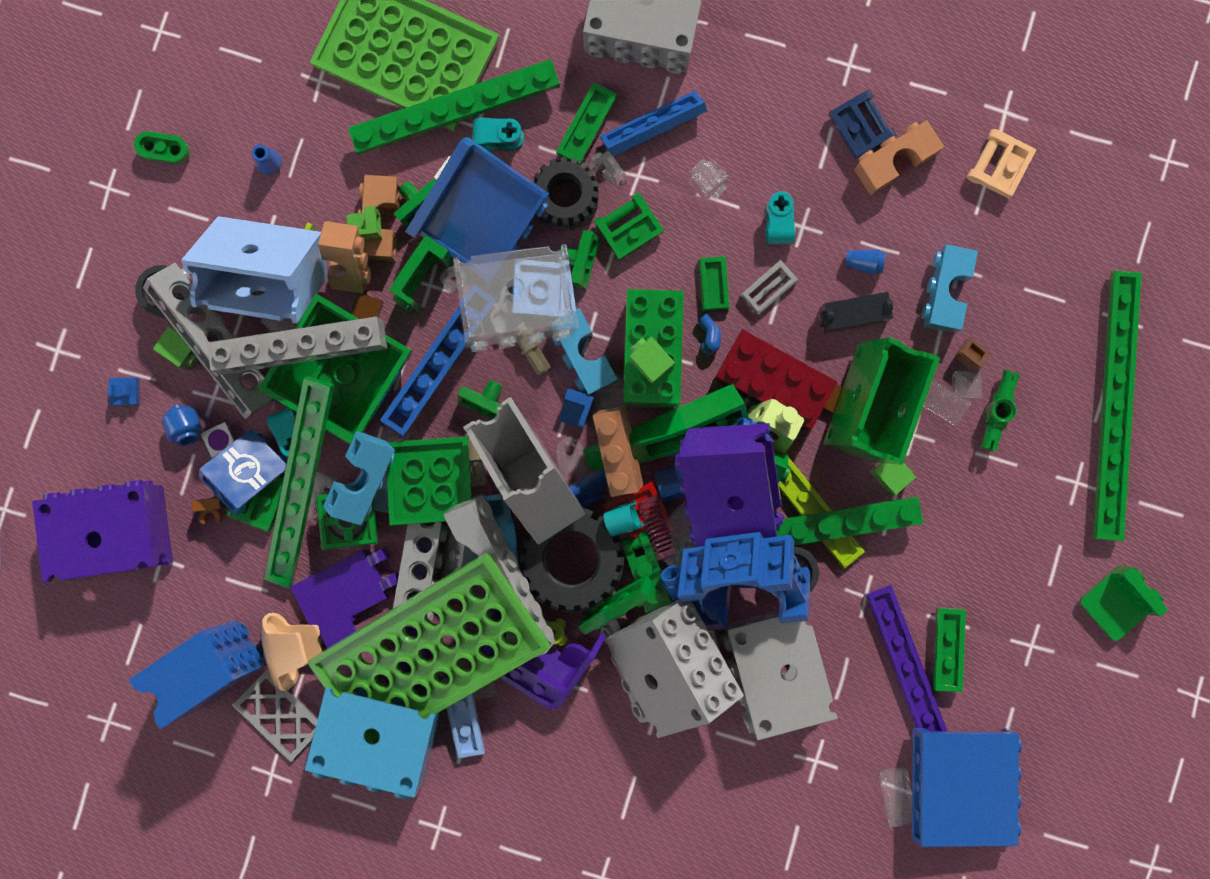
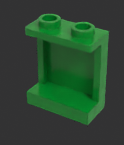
M425 235L388 289L394 295L392 300L409 313L413 309L420 313L422 308L411 298L436 261L450 270L455 260L449 250Z

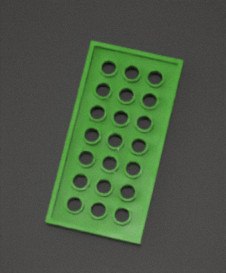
M486 552L322 651L307 663L325 689L327 687L333 688V695L335 697H340L343 692L359 696L356 688L362 687L368 693L366 698L394 704L393 697H400L404 700L406 708L418 710L419 716L426 719L431 713L436 714L547 651L550 643L489 553ZM481 585L484 587L486 596H476L472 591V586ZM456 598L460 600L463 604V609H453L450 606V599ZM488 609H498L502 614V619H492L488 614ZM435 612L438 614L440 623L434 624L430 622L427 613ZM474 622L477 624L479 632L470 633L466 629L465 623ZM411 625L415 627L418 631V636H409L405 631V626ZM508 631L516 634L518 642H507L504 638V633ZM443 636H452L456 640V646L446 645L443 641ZM383 639H391L395 643L396 649H387L384 646ZM481 646H491L495 651V655L486 656L483 654ZM427 648L431 650L434 659L424 658L421 654V649ZM362 652H369L373 656L374 662H366L362 658ZM459 659H468L472 664V668H462L459 664ZM404 661L410 664L412 671H402L399 667V662ZM340 665L349 666L352 670V675L342 673ZM438 671L447 673L450 681H440L436 673ZM383 674L387 676L390 684H381L377 679V675ZM421 684L425 686L427 694L421 695L417 693L415 685ZM370 728L365 731L364 739L369 744H376L379 742L380 734L376 729Z

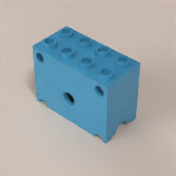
M327 687L305 771L313 772L312 776L319 779H328L329 777L340 779L339 782L348 786H355L356 783L365 785L367 790L376 793H382L383 790L393 792V795L399 799L408 800L410 797L415 798L424 783L441 711L436 714L431 713L428 718L424 719L419 716L418 710L406 708L404 700L400 697H393L394 704L366 698L368 693L362 687L356 688L359 696L343 692L340 697H335L333 695V688ZM373 728L379 732L380 739L378 743L369 744L365 741L364 733L367 729Z

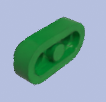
M144 131L138 134L134 140L136 153L146 160L179 165L184 163L190 155L189 145L178 136ZM154 144L153 150L148 151V146ZM180 148V153L174 155V150Z

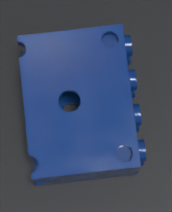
M234 620L198 632L128 681L134 690H138L140 694L150 692L156 696L158 705L153 712L155 715L154 721L162 729L202 709L265 666L266 663L263 660L264 653L257 645L254 646L249 639L250 633L243 623H239L238 620Z

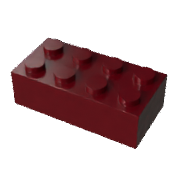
M744 329L739 332L713 379L724 386L733 384L740 395L756 404L774 399L786 407H793L798 412V415L803 417L804 422L801 429L805 431L812 430L838 381Z

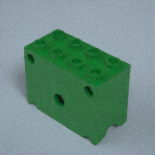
M627 289L623 406L626 405L627 409L653 408L674 410L681 404L684 291ZM650 337H653L675 362L674 366L654 384H651L629 359L633 353L630 350L631 347L642 338L647 341Z
M891 337L858 343L823 444L871 463L903 465L940 357L924 351L910 349L904 346V343Z

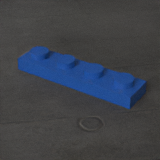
M693 91L601 135L600 139L609 155L613 157L626 152L627 149L640 143L648 142L654 136L671 131L675 126L688 120L696 119L699 115L707 112L706 104L696 91Z

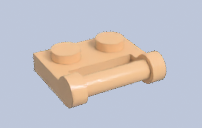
M992 129L987 137L989 141L974 169H970L967 179L973 183L981 184L1009 199L1013 196L1036 149L999 130ZM1002 145L1005 149L991 176H989L984 171L997 146Z

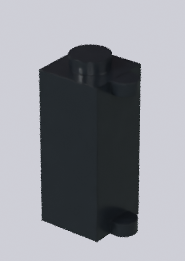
M889 292L824 303L820 307V311L817 312L818 323L820 327H824V333L886 323L893 319V302L889 297Z

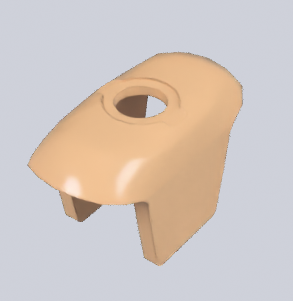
M268 613L260 624L264 658L275 686L281 691H287L296 683L300 667L307 665L311 658L325 649L318 625H290L281 615Z

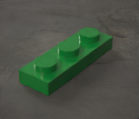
M593 82L556 150V155L566 157L570 162L572 158L577 159L578 164L581 165L617 99L616 93Z
M645 575L610 595L598 606L595 605L589 610L583 611L578 627L584 634L594 629L600 630L607 622L614 618L619 619L623 617L628 610L635 606H643L650 599L653 582Z
M936 607L933 689L935 691L963 692L965 609Z

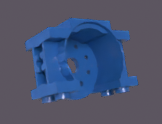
M760 532L710 538L705 540V546L683 549L678 597L681 602L692 601L708 631L727 629L731 586L761 588L772 592L773 595L779 598L778 619L781 624L809 621L810 571L808 567H800L794 555V540L791 535L763 538Z

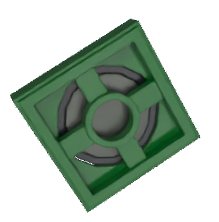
M328 494L316 495L322 550L378 543L373 500L369 515L364 518L362 525L331 517L323 507Z

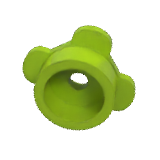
M561 618L551 622L545 620L547 626L556 631L554 644L564 645L567 642V636L564 635L566 622Z

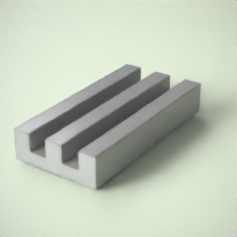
M780 260L745 290L740 297L747 302V305L758 316L795 284L798 279ZM778 269L783 271L753 299L749 296ZM786 276L790 279L761 306L756 304Z

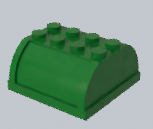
M315 294L294 329L358 320V318ZM385 335L387 349L271 367L258 389L297 412L304 378L310 376L335 384L326 430L351 444L356 431L364 433L405 363L410 359L413 351Z

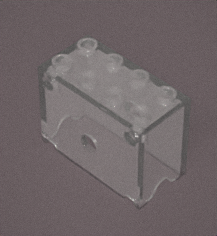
M566 244L561 245V249L558 252L551 251L548 246L471 256V260L466 264L461 263L458 258L453 259L465 348H471L472 352L488 350L489 345L499 344V348L516 346L515 343L517 341L526 340V344H537L543 342L545 337L552 336L554 341L569 339L579 327ZM515 287L519 289L520 294L512 295L507 289Z

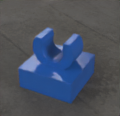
M109 378V405H140V378Z

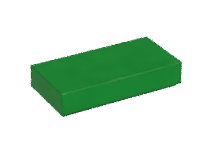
M726 256L699 258L702 311L730 310Z

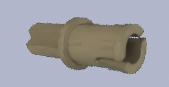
M523 322L509 332L522 350L521 355L525 354L535 372L540 375L549 370L550 364L539 349V342L536 343L525 323Z
M469 437L472 487L485 486L484 463Z

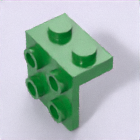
M1116 566L1082 596L1079 601L1080 605L1106 635L1115 641L1120 640L1147 615L1161 617L1168 611V608L1162 603L1164 601L1163 597L1155 589L1147 586L1144 582V575L1134 567Z

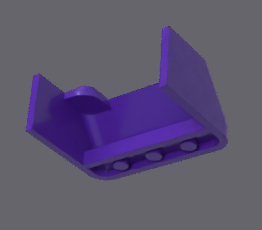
M491 608L488 613L489 616L494 620L502 619L501 612L498 609ZM601 633L590 650L579 644H569L560 653L551 647L546 654L527 661L500 678L548 709H557L563 704L593 661L606 635ZM481 646V650L486 656L495 655V651L491 646Z

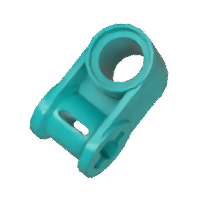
M476 118L473 120V141L487 151L516 150L524 143V134L521 126L514 119ZM510 131L515 132L512 133V138H507L510 135Z
M776 192L767 203V245L795 243L793 198L787 192ZM777 201H780L781 205L785 206L782 211H779V208L774 206Z
M289 407L267 417V423L276 438L280 451L287 457L297 412Z
M635 500L612 508L613 510L604 513V522L611 536L624 534L644 526V523L640 522L637 515Z

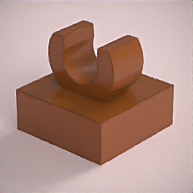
M219 498L192 500V511H202L199 515L201 524L208 523V514L210 512L215 516V523L223 521V513L220 509L227 508V506Z

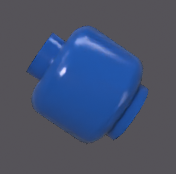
M181 404L174 405L162 417V425L167 439L178 446H188L195 443L202 433L203 428L198 414L191 407H185Z

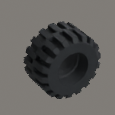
M561 157V162H556L555 159L550 160L549 166L543 164L540 167L541 172H536L533 177L536 185L550 194L556 185L565 182L572 183L580 189L581 197L577 203L570 207H559L550 201L548 195L545 201L549 205L539 219L542 222H547L548 227L552 229L554 226L558 227V231H564V228H569L570 231H573L575 226H585V221H590L593 218L594 211H597L598 183L592 170L589 172L588 166L585 163L579 165L577 159L572 158L571 162H568L566 157Z

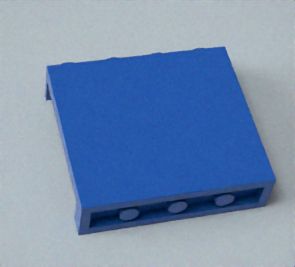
M465 137L460 140L405 232L414 238L418 235L423 238L425 235L449 250L454 259L485 279L486 283L484 286L488 287L493 281L499 282L506 271L502 266L507 259L512 261L520 249L516 246L521 237L526 240L533 230L534 226L531 222L535 215L541 217L548 207L549 203L545 200L549 193L479 144Z
M913 728L912 840L921 847L1018 846V837L1021 834V825L1018 821V809L1021 807V797L1019 794V781L1021 779L1019 753L1022 749L1019 733L1007 728H1003V732H947Z

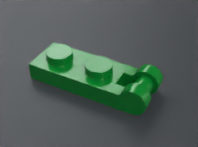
M648 532L639 533V537L633 539L629 537L622 539V547L634 580L637 581L647 575L653 582L650 599L643 605L645 612L672 603L670 595L661 585L662 572ZM643 547L646 554L636 557L634 550Z

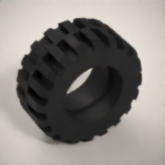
M583 508L586 513L584 516L539 545L529 532H527L521 544L522 547L519 554L520 572L527 579L530 592L537 597L536 599L539 602L545 603L551 609L557 611L559 609L574 613V611H586L595 605L598 606L613 593L622 576L624 553L619 536H611L606 528L604 518L598 513ZM563 534H581L587 537L596 548L598 555L596 570L588 580L580 584L569 585L558 581L552 576L547 567L546 555L548 548L557 537Z

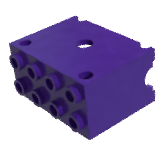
M770 423L687 429L685 438L680 442V453L676 454L675 461L677 471L682 473L680 481L681 494L686 495L687 499L685 515L687 519L691 520L689 529L690 540L695 542L696 547L705 546L706 539L760 532L763 538L778 537L776 528H780V525H783L784 516L777 512V508L781 507L782 503L772 439L766 437V434L770 431Z
M136 480L125 482V485L115 486V484L97 486L98 489L88 490V488L70 490V493L61 494V492L43 494L42 500L32 501L42 583L52 582V579L55 578L54 575L58 576L59 580H67L173 564L163 485H153V481Z

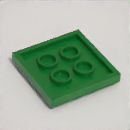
M469 437L388 442L395 449L393 462L390 467H387L390 525L446 522L444 514L455 505L473 498Z

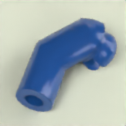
M706 314L697 323L706 333L705 342L701 344V349L705 354L711 355L720 348L721 331L709 315Z

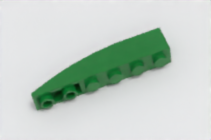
M731 384L631 428L632 433L629 436L632 456L634 460L638 459V463L678 453L680 452V442L685 438L687 429L734 426L741 417L749 418L745 403L734 385ZM599 443L582 450L591 471L604 469Z

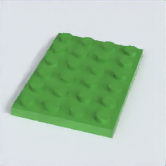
M340 0L311 58L310 64L319 70L404 109L478 84L500 40V36L487 28L426 0ZM459 122L447 125L444 128L455 132Z

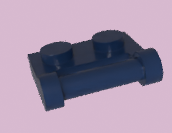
M870 90L864 91L833 109L828 114L855 160L866 152L877 148L890 137L897 136L894 129L888 127L872 98L874 96ZM863 105L880 135L875 136L858 106Z

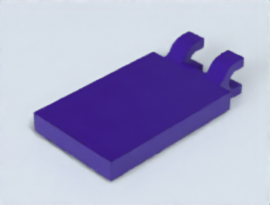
M365 549L291 586L308 624L318 625L321 631L389 598L385 590L397 585L399 573H393L382 579L375 566L391 558L387 549H380L369 556Z

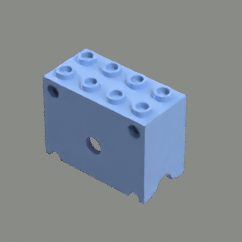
M218 216L181 260L186 273H192L193 285L190 290L192 307L204 304L211 310L279 321L284 318H291L292 323H298L313 297L328 278L326 262L322 260L318 247L321 232ZM255 291H265L262 295H251Z

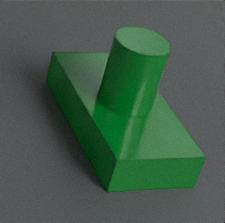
M434 178L420 191L411 182H406L400 187L399 194L407 202L394 215L406 230L436 182Z
M583 230L578 250L562 247L559 252V263L574 266L570 282L576 288L584 290L588 288L600 238L592 231Z
M489 380L482 394H479L462 385L457 394L458 403L493 420L498 413L497 407L501 406L496 400L503 387L499 383Z

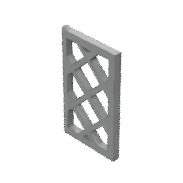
M268 670L232 704L290 762H293L295 757L313 739L315 729L311 733H301V718H307L314 726H316L318 719L289 690H279L273 683ZM265 679L276 688V694H261V684ZM276 698V714H261V699ZM281 698H287L296 707V713L281 714ZM246 699H256V714H250L241 704ZM276 718V734H270L261 725V719ZM281 718H296L295 734H281ZM296 738V749L290 753L281 744V739Z

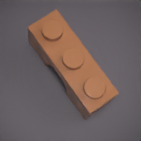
M928 120L920 125L917 122L911 124L903 130L904 135L896 139L895 136H892L880 145L882 147L875 153L870 150L858 158L859 163L854 171L870 196L893 183L899 176L893 165V157L904 156L917 168L938 155L945 147Z
M365 175L364 183H361L359 188L360 199H363L362 209H359L358 213H364V207L375 206L380 214L389 209L398 210L401 197L399 194L401 187L399 179L394 176ZM382 229L383 239L364 241V253H367L368 260L396 262L398 236L393 230Z
M324 221L318 247L322 260L331 261L327 272L331 289L363 294L365 284H369L371 279V268L367 267L368 255L364 253V238L360 237L358 226Z
M625 405L600 410L593 415L610 497L638 492L643 486L638 459L634 460L631 453L629 436L632 430L627 407Z

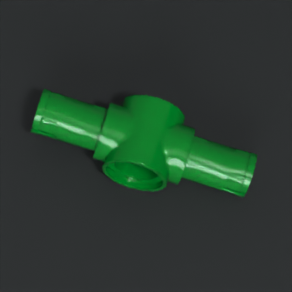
M1003 370L998 391L993 394L992 401L986 404L984 408L985 425L987 427L980 445L981 449H987V451L991 452L998 451L1002 432L1007 429L1008 422L1016 415L1017 409L1014 404L1016 398L1013 396L1018 379L1020 378L1019 373L1015 372L1012 374L1013 371ZM998 404L1005 411L1002 418L998 417L995 411Z

